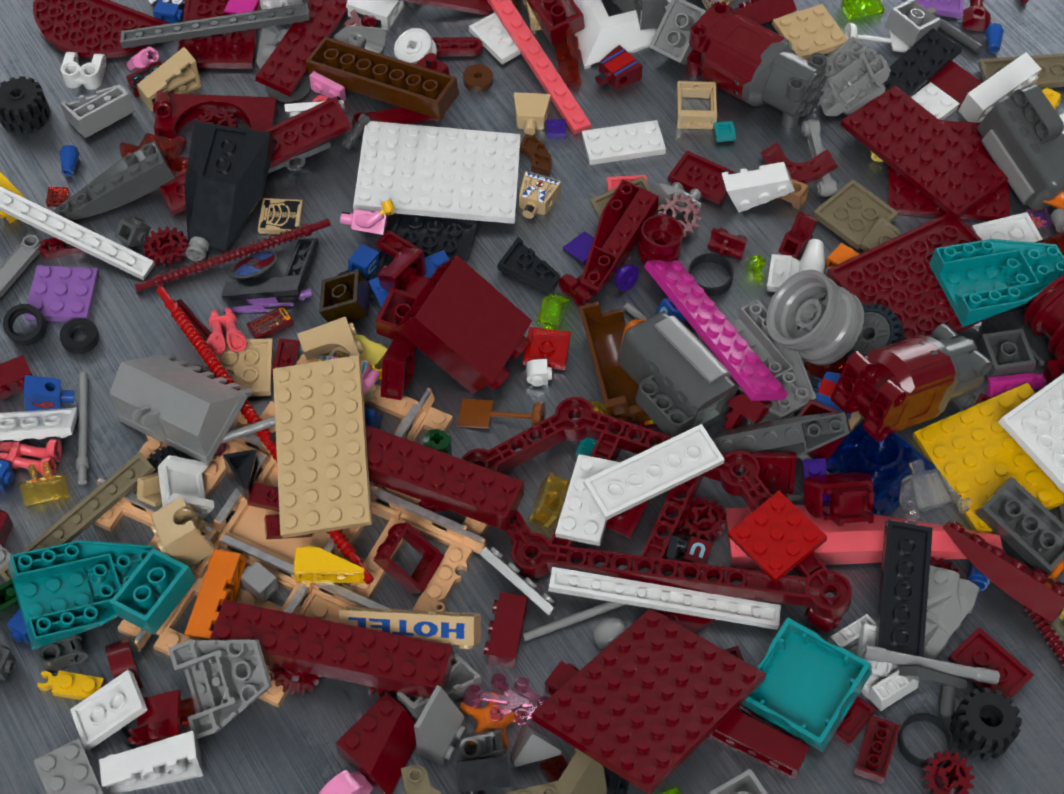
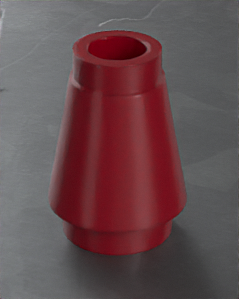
M164 90L156 93L153 106L154 113L161 118L170 116L173 111L168 93Z

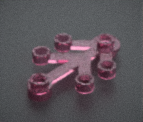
M495 673L491 679V686L499 689L504 695L482 692L479 686L471 685L464 692L463 702L470 707H478L482 701L505 704L503 706H491L490 718L500 721L504 716L515 711L513 721L523 725L532 718V713L549 697H540L528 687V679L518 677L515 680L514 689L517 692L523 693L528 699L522 698L505 683L506 677L503 674Z

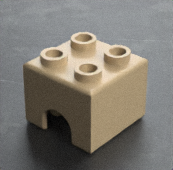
M182 497L151 514L154 523L151 525V529L160 538L157 544L164 554L168 552V556L189 567L213 554L214 547L212 542H208L205 536L200 533V531L205 529L202 519Z

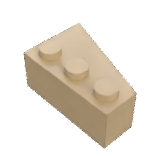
M185 47L137 84L140 98L151 112L153 111L158 91L164 90L167 93L188 94L201 87L196 60Z

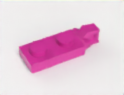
M1034 373L988 377L985 395L993 398L1025 383H1028L1032 389H1041L1046 386L1047 381L1043 374Z

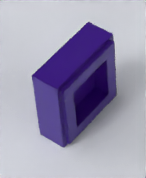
M565 119L546 120L547 139L566 138Z

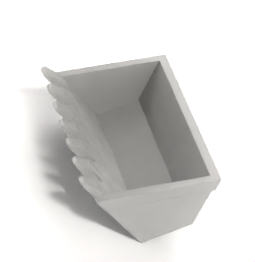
M157 354L121 362L109 393L116 408L118 420L207 465L212 460L246 399L253 394V391L250 389L237 391L240 388V385L237 383L224 385L227 379L223 377L211 379L214 377V373L210 371L198 373L201 371L199 366L186 367L189 365V362L186 360L173 362L176 360V356L172 354L164 356Z

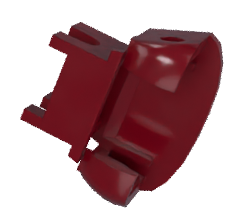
M837 473L817 475L804 479V505L813 517L824 518L826 521L831 520L838 526H844V523L865 521L869 524L874 523V515L871 514L873 511L874 492L872 475L870 473ZM823 493L830 494V515L823 511Z

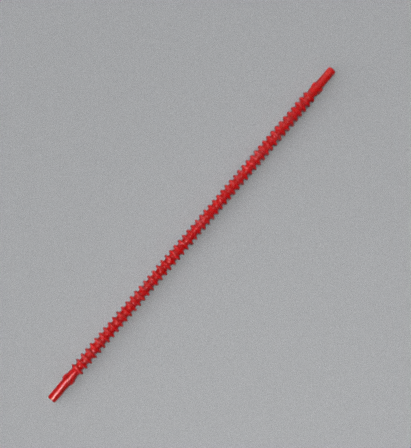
M163 286L158 287L156 292L164 301V306L169 309L174 321L177 322V325L180 326V329L189 338V342L192 343V346L195 347V350L204 359L210 371L214 373L216 378L223 377L227 379L224 385L234 383V380L228 375L225 367L216 358V355L207 345L206 341H204V338L201 337V334L198 333V330L189 320L188 316H186V313L183 312V309L178 308V303L170 297ZM246 399L240 411L247 420V423L251 425L262 421L259 415L256 414V410L253 409V406ZM269 428L255 432L260 437L263 445L267 446L266 449L270 451V455H273V459L277 463L276 444L270 440L271 432ZM342 529L327 531L326 533L330 534L333 543L337 544V548L344 554V558H348L351 563L364 568L365 578L363 580L365 583H372L374 578L364 566L363 559L356 554V549L352 548V543H349V539L345 538L346 535L342 533Z

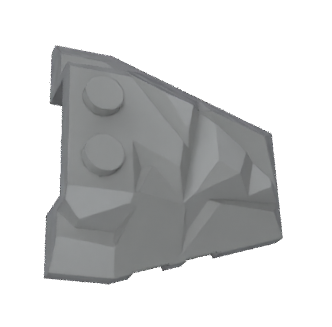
M855 37L850 38L826 56L825 76H827V80L822 89L823 97L820 98V104L826 116H838L841 113L849 116L885 92L884 82L888 80L890 74V67L886 59L881 54L878 55L873 49L867 48L864 43Z
M931 565L923 657L936 660L948 644L950 636L954 631H958L966 615H970L974 610L980 589L971 581L961 579L960 574L956 571Z
M187 640L168 648L174 671L185 670L197 713L188 717L191 731L194 732L196 740L217 733L272 687L259 640Z

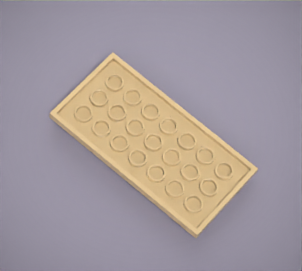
M355 355L274 368L273 384L280 535L283 538L372 525L360 356Z

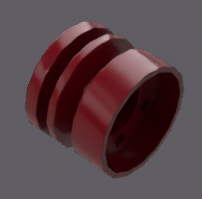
M655 215L644 221L641 227L638 246V257L643 264H646L647 261L662 260L670 262L679 260L684 237V229L680 222L667 215Z

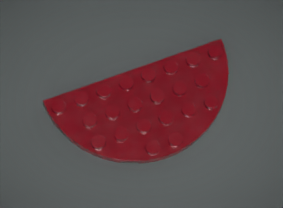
M110 0L33 1L34 19L42 36L57 49L65 53L77 52L78 57L93 59L94 54H105L106 59L125 57L151 45L122 48L120 43L121 31L170 24Z

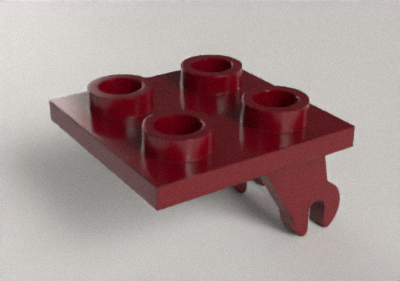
M177 689L143 698L148 710L137 717V728L128 731L133 735L128 737V740L131 744L136 743V746L139 747L179 735L181 690Z

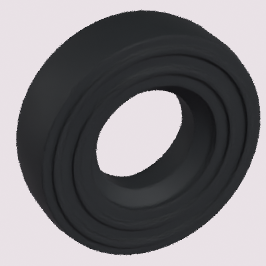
M86 318L72 319L65 323L60 331L62 346L68 352L74 354H82L92 350L99 340L96 325ZM83 330L87 332V337L82 341L71 339L72 334L76 331Z

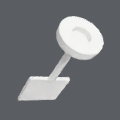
M850 22L846 24L844 29V35L848 40L855 37L859 40L891 43L892 51L906 52L911 48V46L907 45L890 30V38L858 35L857 26Z

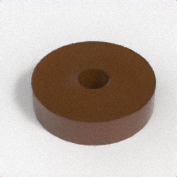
M482 64L471 65L463 73V83L471 91H485L493 84V72L489 67Z

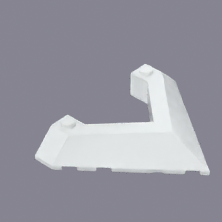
M573 0L584 16L585 29L573 34L579 54L582 57L584 69L590 68L591 64L600 62L618 45L623 47L629 54L648 48L658 29L640 30L636 10L609 16L601 0ZM668 0V5L664 7L666 10H667V8H668V6H669L671 0Z

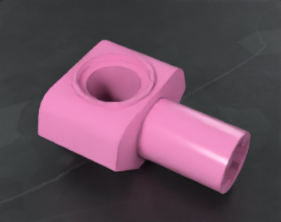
M152 47L142 49L127 62V67L129 71L136 72L155 63L159 58V54Z

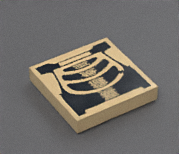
M263 198L258 234L280 235V232L284 234L286 230L290 232L291 228L294 230L297 229V226L300 228L303 200Z

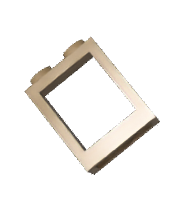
M677 81V129L713 130V123L717 121L715 82ZM682 98H709L710 111L682 110Z

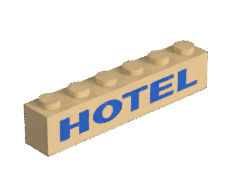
M345 607L339 610V623L447 645H459L460 649H472L474 645L481 642V614L366 607Z

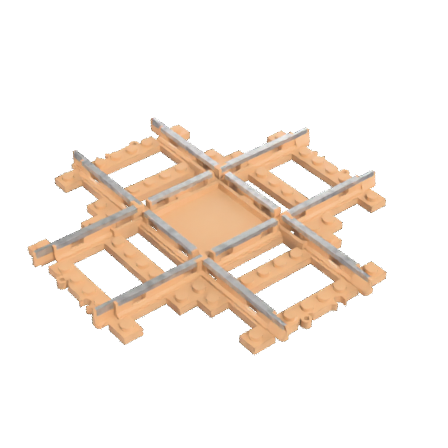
M332 350L328 355L340 358L336 350ZM303 353L296 365L318 362L319 360L316 358L307 360ZM375 383L377 389L373 391L375 399L364 402V404L402 419L393 435L413 442L418 440L424 429L428 431L441 429L447 432L453 422L452 415L431 407L435 398L432 389L429 387L418 403V401L407 396H403L402 400L380 397L381 386ZM270 401L259 417L262 420L275 416L274 402ZM239 411L228 432L250 425L247 423L244 415L241 414V411ZM410 426H412L411 430L409 431L408 435L406 436V433H407L408 429L410 428ZM269 427V431L273 433L276 431V427ZM257 433L220 444L209 465H207L208 468L202 473L205 499L210 498L227 472L223 454L247 450H257L259 457L258 470L259 468L263 469L255 483L278 487L276 460L273 459V455H270V451L266 449L267 446H264L263 442L260 441ZM146 435L148 442H145L139 452L149 459L151 453H156L155 450H161L164 446L167 448L169 445ZM250 442L254 445L259 446V450L252 448L246 444ZM99 478L97 483L100 486L106 480ZM369 481L371 514L373 513L387 519L389 522L363 563L374 578V581L370 584L351 583L350 586L343 583H296L294 576L296 547L306 545L319 547L343 559L344 554L340 552L337 544L333 543L330 534L326 532L314 533L312 537L266 540L265 515H277L280 513L278 511L249 506L247 500L237 488L214 519L213 524L203 521L205 529L200 531V533L205 536L208 542H212L214 549L234 552L230 550L232 547L241 551L242 555L247 558L245 569L248 566H252L255 562H259L277 577L279 586L292 591L281 607L268 600L261 603L251 593L240 588L237 598L238 603L339 623V610L345 607L390 609L370 599L386 574L373 559L377 554L378 547L384 543L389 529L394 524L408 522L421 535L448 546L443 560L412 609L446 612L444 602L447 600L455 584L462 581L461 576L457 575L456 571L464 570L467 572V563L473 552L479 554L484 547H487L483 535L489 525L468 517L465 518L462 524L419 506L421 501L419 499ZM136 486L93 524L112 532L122 516L125 515L151 527L154 524L151 514L163 506L154 507L138 500ZM377 498L389 503L390 507L376 502ZM136 504V505H138V506H140V507H143V508H145L146 511L141 510V509L135 507L134 505ZM231 511H234L235 513L229 522L226 523V518ZM436 523L442 527H445L447 531L440 529L436 526H433V524ZM364 526L342 529V533L346 535L345 538H348L349 543L353 545ZM155 535L148 545L154 546V549L162 552L157 544L160 538ZM403 538L390 557L392 561L405 542ZM213 554L204 558L202 562L199 561L190 567L196 582L156 632L159 638L153 646L154 649L170 655L169 647L192 640L186 635L173 630V627L194 595L198 596L208 569L209 558ZM279 569L290 573L291 577L278 572ZM321 589L333 593L334 597L325 592H322ZM308 594L304 603L302 604V606H300V603L304 599L305 595ZM124 619L117 627L120 633L135 640V649L138 651L142 650L152 635ZM266 665L272 687L263 693L259 699L279 708L289 689L286 692H282V685L275 686L276 679H271V666Z

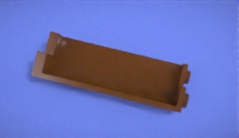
M599 302L588 303L578 307L607 412L614 418H625L627 422L631 423L652 420L635 401L639 385L618 364L617 357L626 327L622 309L601 313Z

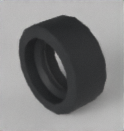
M30 304L13 306L7 311L3 320L5 333L13 342L19 345L29 346L35 344L42 339L46 332L47 323L45 317L36 307ZM25 313L32 314L37 321L34 331L26 336L17 335L13 330V323L16 318Z

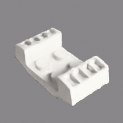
M866 614L830 636L827 642L842 647L857 656L861 625L877 626V624ZM892 663L891 675L887 678L871 675L861 690L865 697L870 699L880 711L918 688L919 681L899 676L901 666L899 664Z

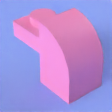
M345 770L332 778L319 794H370L373 786L359 770L353 773Z

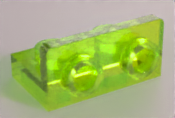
M842 0L841 7L849 21L883 14L884 6L880 0Z

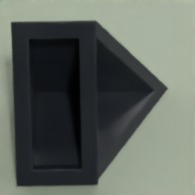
M257 450L223 454L229 479L244 498L248 500L259 466Z

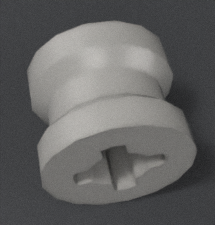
M192 237L189 242L190 247L186 250V256L192 261L197 262L199 260L202 262V259L206 258V252L210 247L209 242L201 237Z

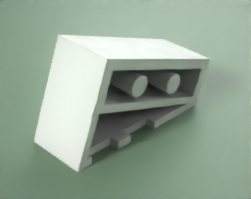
M784 162L759 166L758 170L752 171L740 169V173L736 174L722 173L727 193L738 213L795 191L790 173Z

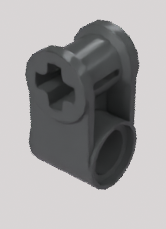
M77 634L41 647L39 658L43 668L53 673L85 661L88 654L86 650H83L81 635ZM50 656H56L51 660H47Z
M503 728L488 729L464 735L459 741L460 753L467 759L506 754L501 735ZM493 737L495 739V747L493 746ZM472 740L477 744L473 752H467L463 749L466 741Z

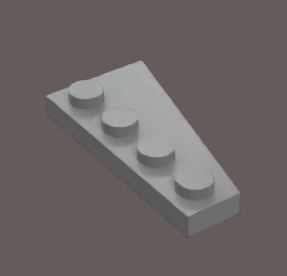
M484 547L479 553L548 615H551L557 608L553 605L555 600L546 592L541 594L536 589L538 585L529 577L525 579L519 573L521 570L512 562L508 563L502 558L503 554L495 547Z

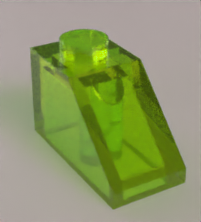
M552 293L544 297L537 323L542 324L543 328L554 330V327L561 326L571 299Z

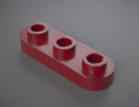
M476 37L431 38L436 44L437 57L477 56L482 52V41Z

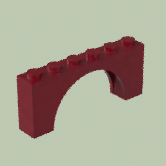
M168 93L173 111L166 118L156 115L154 132L157 141H166L179 135L181 130L187 124L197 119L199 115L204 116L205 110L211 112V108H214L215 111L222 108V112L229 110V114L233 113L250 130L263 132L276 125L278 115L276 97Z

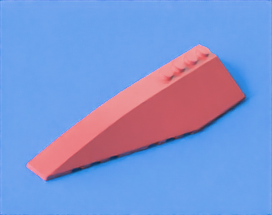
M795 505L827 536V541L814 551L824 565L882 563L884 529L887 520L933 528L931 557H934L936 560L944 558V560L968 559L944 530V525L873 514L874 523L869 524L865 521L844 523V526H838L831 520L826 521L824 518L813 517L806 510L805 505ZM823 506V511L830 515V507ZM749 507L725 508L730 567L739 569L760 568L728 537V531L746 518L752 511ZM965 529L971 534L975 533L981 536L990 545L1003 550L1000 535Z

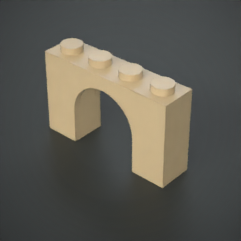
M346 316L297 334L307 360L329 353L332 350L344 353L347 356H360L363 353L360 342H355L353 335H356L353 323L348 324ZM375 384L363 395L364 402L375 399L373 391L377 390Z

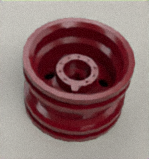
M1064 275L1044 288L1031 302L1024 315V323L1035 335H1046L1049 339L1048 350L1055 355L1057 360L1064 359Z

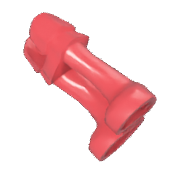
M229 307L225 308L226 313L224 316H219L217 310H212L208 320L212 333L209 335L206 343L216 356L221 355L225 351L226 346L223 332H226L227 344L232 351H243L247 345L245 335L236 328V315Z
M50 439L46 447L31 446L14 441L1 442L0 451L4 453H0V460L9 462L12 468L16 470L18 467L40 472L43 477L51 478L56 473V463H59L61 459L62 444L60 439ZM23 455L41 458L42 460L23 458Z

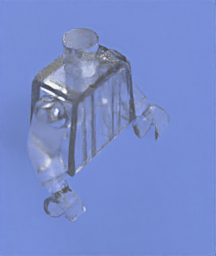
M922 459L909 463L912 474L902 479L899 500L905 513L906 523L918 524L916 519H920L918 512L944 507L951 502L957 504L960 514L969 510L971 500L968 497L962 499L961 495L951 487L938 469L926 471Z

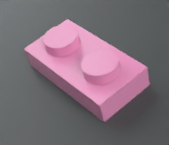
M315 71L309 75L311 89L314 92L329 98L339 96L341 100L346 101L344 86Z

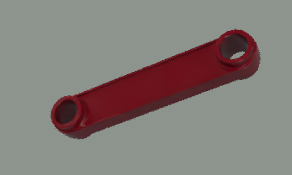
M398 107L368 113L357 112L353 115L352 127L355 122L359 121L358 118L362 113L367 115L370 121L412 124L429 120L439 121V119Z

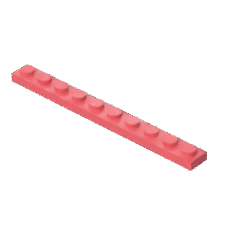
M487 0L546 93L551 94V101L562 118L565 119L573 135L591 129V123L512 1Z

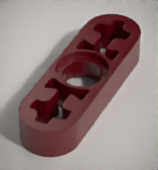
M55 237L41 241L39 248L41 256L45 259L84 253V251L74 246L65 248L66 242Z

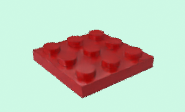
M780 491L776 492L728 531V537L775 583L827 541V536Z

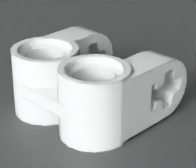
M66 52L61 66L65 85L68 88H78L83 84L85 88L90 90L99 88L106 70V55L94 54L91 63H85L80 67L78 53Z

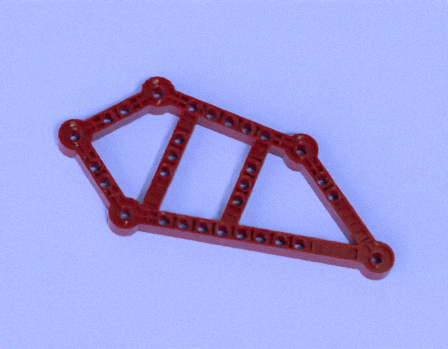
M570 397L559 403L553 416L490 450L482 448L470 450L461 459L504 474L565 440L581 441L587 437L597 440L590 457L616 461L621 449L639 454L652 448L653 445L660 444L673 437L593 411V406L586 399ZM613 431H619L617 434H612ZM734 451L727 455L721 453L725 459L724 464L672 488L641 556L576 547L578 541L556 537V529L549 541L542 534L531 532L518 509L513 517L515 521L510 523L507 531H504L513 545L511 553L514 565L521 570L519 573L525 578L529 577L530 579L541 578L552 572V567L718 595L811 607L818 616L825 619H836L843 616L849 610L852 598V588L848 579L840 573L828 571L815 552H812L794 567L799 576L785 575L776 583L762 571L667 559L666 555L670 536L680 531L703 477L719 481L721 487L730 495L741 496L752 512L772 496L760 480L758 460L754 455L746 451ZM737 472H742V473H744V474H743V475H736L735 473H737ZM679 495H684V496H686L685 498H682V499L676 498V497L679 496ZM670 514H676V515H677V516L674 517V518L668 517V515H670ZM661 533L669 534L666 537L659 536ZM533 553H534V554H538V555H537L536 557H534V558H529V557H528L530 554H533ZM577 559L582 560V562L579 564L572 563L574 560ZM599 562L605 563L601 567L595 566ZM621 565L627 566L624 570L617 569ZM644 568L650 569L647 573L640 572ZM666 571H670L673 573L670 576L663 575V573ZM689 574H693L696 576L693 579L686 578V576ZM712 577H716L719 579L716 582L709 581V579ZM735 580H739L742 582L739 585L732 584V582ZM826 593H833V594H835L836 596H835V597H832V598H829V597L825 596V594H826Z

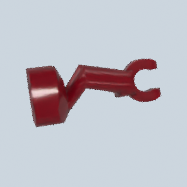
M565 274L558 281L561 291L566 296H571L578 307L592 303L591 296L595 297L597 292L580 285L582 275L575 278L570 274Z

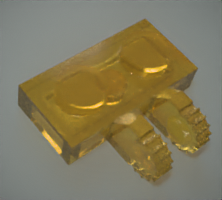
M47 461L43 462L42 466L45 478L38 479L37 468L34 464L29 465L31 480L20 482L24 506L69 498L70 493L65 474L52 476L51 468Z

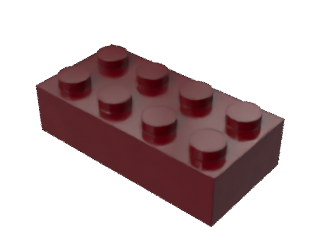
M871 715L853 774L883 784L900 728L899 724Z

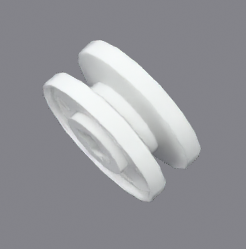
M412 28L398 37L395 42L394 52L399 60L416 65L426 54H436L437 48L435 42L425 30Z

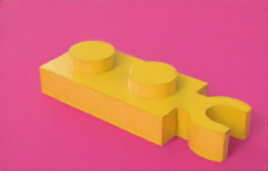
M60 670L57 677L53 676L49 671H42V678L48 679L46 683H37V687L41 691L52 689L53 696L83 701L105 686L106 681L101 677Z

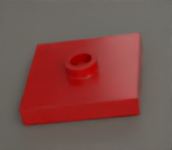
M529 327L527 337L529 344L525 348L523 365H526L531 360L547 359V367L565 370L571 332Z

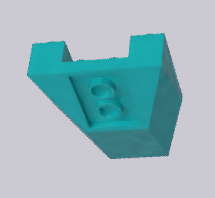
M987 239L935 248L929 266L962 327H965L1035 299L1044 288L1064 275V256L1056 244Z
M79 540L10 555L8 569L32 650L102 626L118 617L110 601L154 546Z

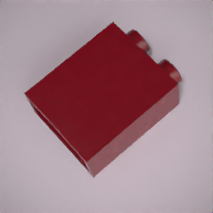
M456 255L437 267L395 329L473 394L487 386L492 390H496L506 380L510 371L504 365L509 357L512 359L517 358L529 344V339L524 334L532 320Z

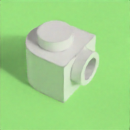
M535 359L527 362L526 378L529 384L542 386L547 385L548 380H552V367H547V359Z

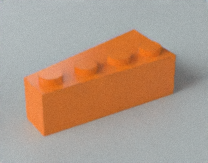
M214 549L213 555L209 558L208 569L184 635L190 639L209 640L223 601L237 602L242 582L240 576H242L247 562V558L241 553Z

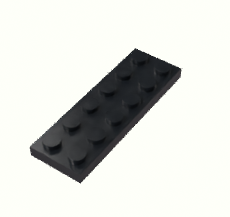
M932 28L890 66L889 78L884 82L885 92L896 85L908 96L912 97L962 52V47Z
M887 520L885 522L875 639L876 647L920 657L924 655L933 531L931 527L894 520Z

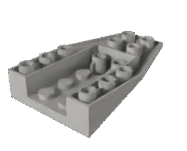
M757 299L742 307L739 318L732 321L731 325L737 329L740 336L747 341L749 347L759 356V359L770 369L773 376L787 391L788 394L785 400H770L773 404L769 412L783 419L803 408L810 399L815 401L816 395L798 350L788 349L771 337L766 324L767 310ZM697 332L693 333L713 354V352L709 349V347L705 344V342L701 339ZM738 385L737 391H739L742 394H745V392Z

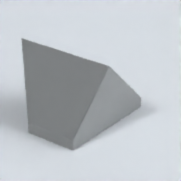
M523 721L510 758L513 765L518 767L562 755L560 748L554 741L526 721Z

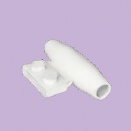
M818 239L809 240L800 261L789 255L772 254L767 291L776 292L789 277L803 270H816L824 274L823 242Z

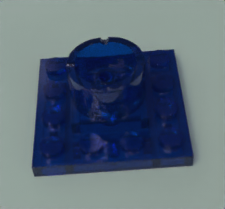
M863 421L845 437L828 461H826V470L830 474L870 473L872 475L874 492L873 511L871 514L890 516L936 473L937 468L895 433H889L884 440L877 442L863 429Z

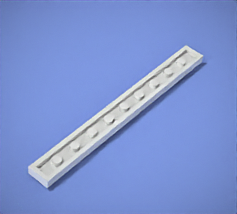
M0 187V211L141 280H145L155 266L153 260Z
M552 567L548 590L550 592L778 630L781 605Z

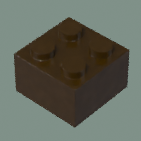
M359 269L322 280L319 313L327 323L345 316L348 322L368 316L370 284Z

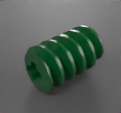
M432 429L426 432L423 437L424 446L452 455L451 437L447 432L441 429Z

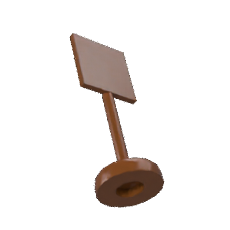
M462 399L457 427L489 429L491 416L532 419V426L546 418L545 403H535L532 414L492 411L494 400Z

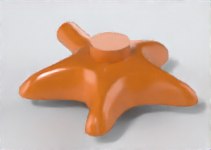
M495 690L491 691L488 704L483 708H478L462 702L459 707L461 712L469 714L476 719L477 726L473 733L503 728L501 735L503 748L505 749L508 747L506 728L509 724L523 716V712L520 710L512 712L502 710L499 694ZM469 740V741H468V744H470V745L476 744V743H475L474 741H472V740Z

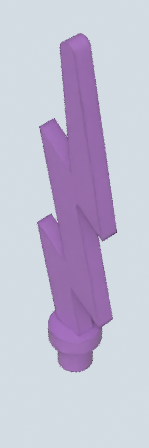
M311 288L301 291L300 301H304V298L312 297ZM276 298L246 299L251 305L231 307L230 309L234 314L267 312V309L264 307L293 306V303H278Z

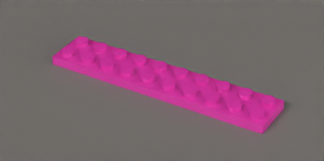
M662 260L647 261L644 268L717 359L730 371V375L751 401L785 400L788 393L782 387V384L749 347L747 341L740 336L737 329L726 319V316L717 308L714 301L707 296L704 289L694 280V277L688 273L684 265L677 260L670 262Z

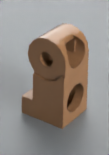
M791 179L795 191L786 196L778 197V199L782 198V200L792 203L793 208L800 210L808 199L809 185Z

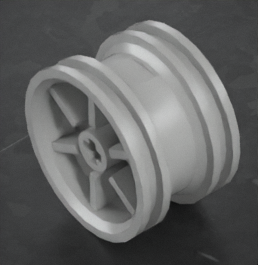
M803 270L789 277L777 289L768 307L766 324L771 337L784 347L798 350L800 356L812 364L828 365L844 357L857 342L864 324V309L858 297L845 288L837 286L833 280L820 271Z

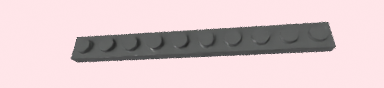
M308 3L125 30L121 31L120 43L122 48H134L142 45H154L156 43L173 42L182 39L189 40L196 37L228 34L230 32L247 31L249 29L266 28L269 26H282L289 23H302L310 20Z

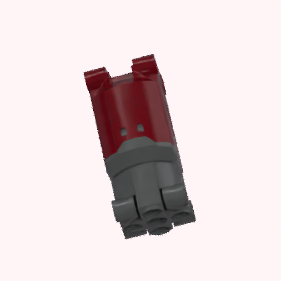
M724 2L714 3L690 29L689 44L693 47V51L687 57L686 72L690 76L697 77L702 74V78L705 81L715 82L716 87L753 107L769 104L783 112L781 124L789 129L795 128L798 125L799 117L807 116L813 106L818 103L820 92L827 80V76H825L827 58L823 54L814 53L810 55L809 61L796 55L790 40L740 14L733 15L729 13V6Z
M943 323L934 330L932 337L914 336L871 350L866 356L859 351L851 354L831 395V401L842 411H845V413L851 414L858 411L864 420L863 429L877 442H881L889 433H895L938 417L941 412H944L950 401H953L962 410L971 407L976 400V395L973 392H976L984 383V376L992 368L993 362L977 350L973 340L958 335Z

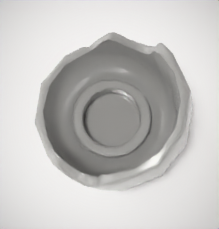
M605 618L595 626L593 632L594 640L599 649H605L627 629V626L617 618Z

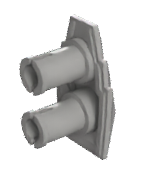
M674 182L671 186L658 183L656 195H658L659 204L665 205L666 197L672 200V194H675L677 198H679L680 194H684V199L691 196V203L697 201L695 209H701L702 204L698 201L701 199L702 194L698 189H692L688 194L683 190V186L679 182ZM684 202L675 203L678 207L687 205Z

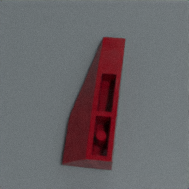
M751 0V2L745 1L738 4L739 7L735 9L729 8V13L733 15L740 14L759 25L797 11L794 0Z
M622 179L602 211L580 285L597 293L600 292L640 239L641 227L644 221L654 216L658 210V195Z
M956 521L945 523L943 528L956 546L993 584L1051 623L1054 622L1064 606V583L1060 581L1055 583L1048 578L1049 575L1039 568L1034 570L1006 554L1002 549L985 542V539L981 536L967 532L960 523Z

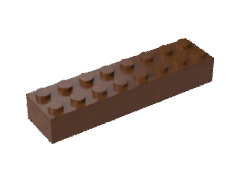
M328 37L322 39L305 61L308 66L309 75L315 71L344 86L346 90L439 120L442 119L459 95L457 78Z

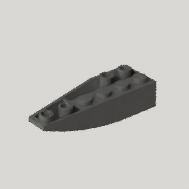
M153 141L145 144L141 149L127 154L123 159L119 160L54 210L56 214L70 221L83 219L139 199L175 179L157 143Z
M842 411L786 418L717 431L714 441L720 453L726 455L734 451H746L750 454L751 452H796L798 458L850 434L846 413ZM737 472V473H735V474H736V475H743L744 473H742V472Z

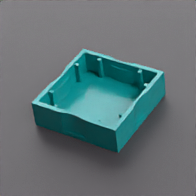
M787 617L771 642L765 658L755 667L766 673L765 681L741 705L819 751L824 752L871 676V663L842 647L825 641L817 633Z

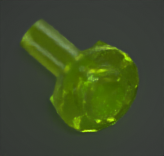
M761 254L750 256V260L746 261L749 269H754L756 281L761 282L764 279L762 267L766 266V257L762 258Z

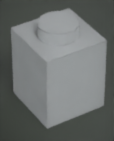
M259 562L248 566L243 571L242 576H240L243 587L261 603H264L279 589L277 577Z

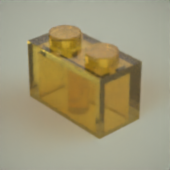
M549 473L540 484L528 520L548 529L558 518L570 482L553 473Z

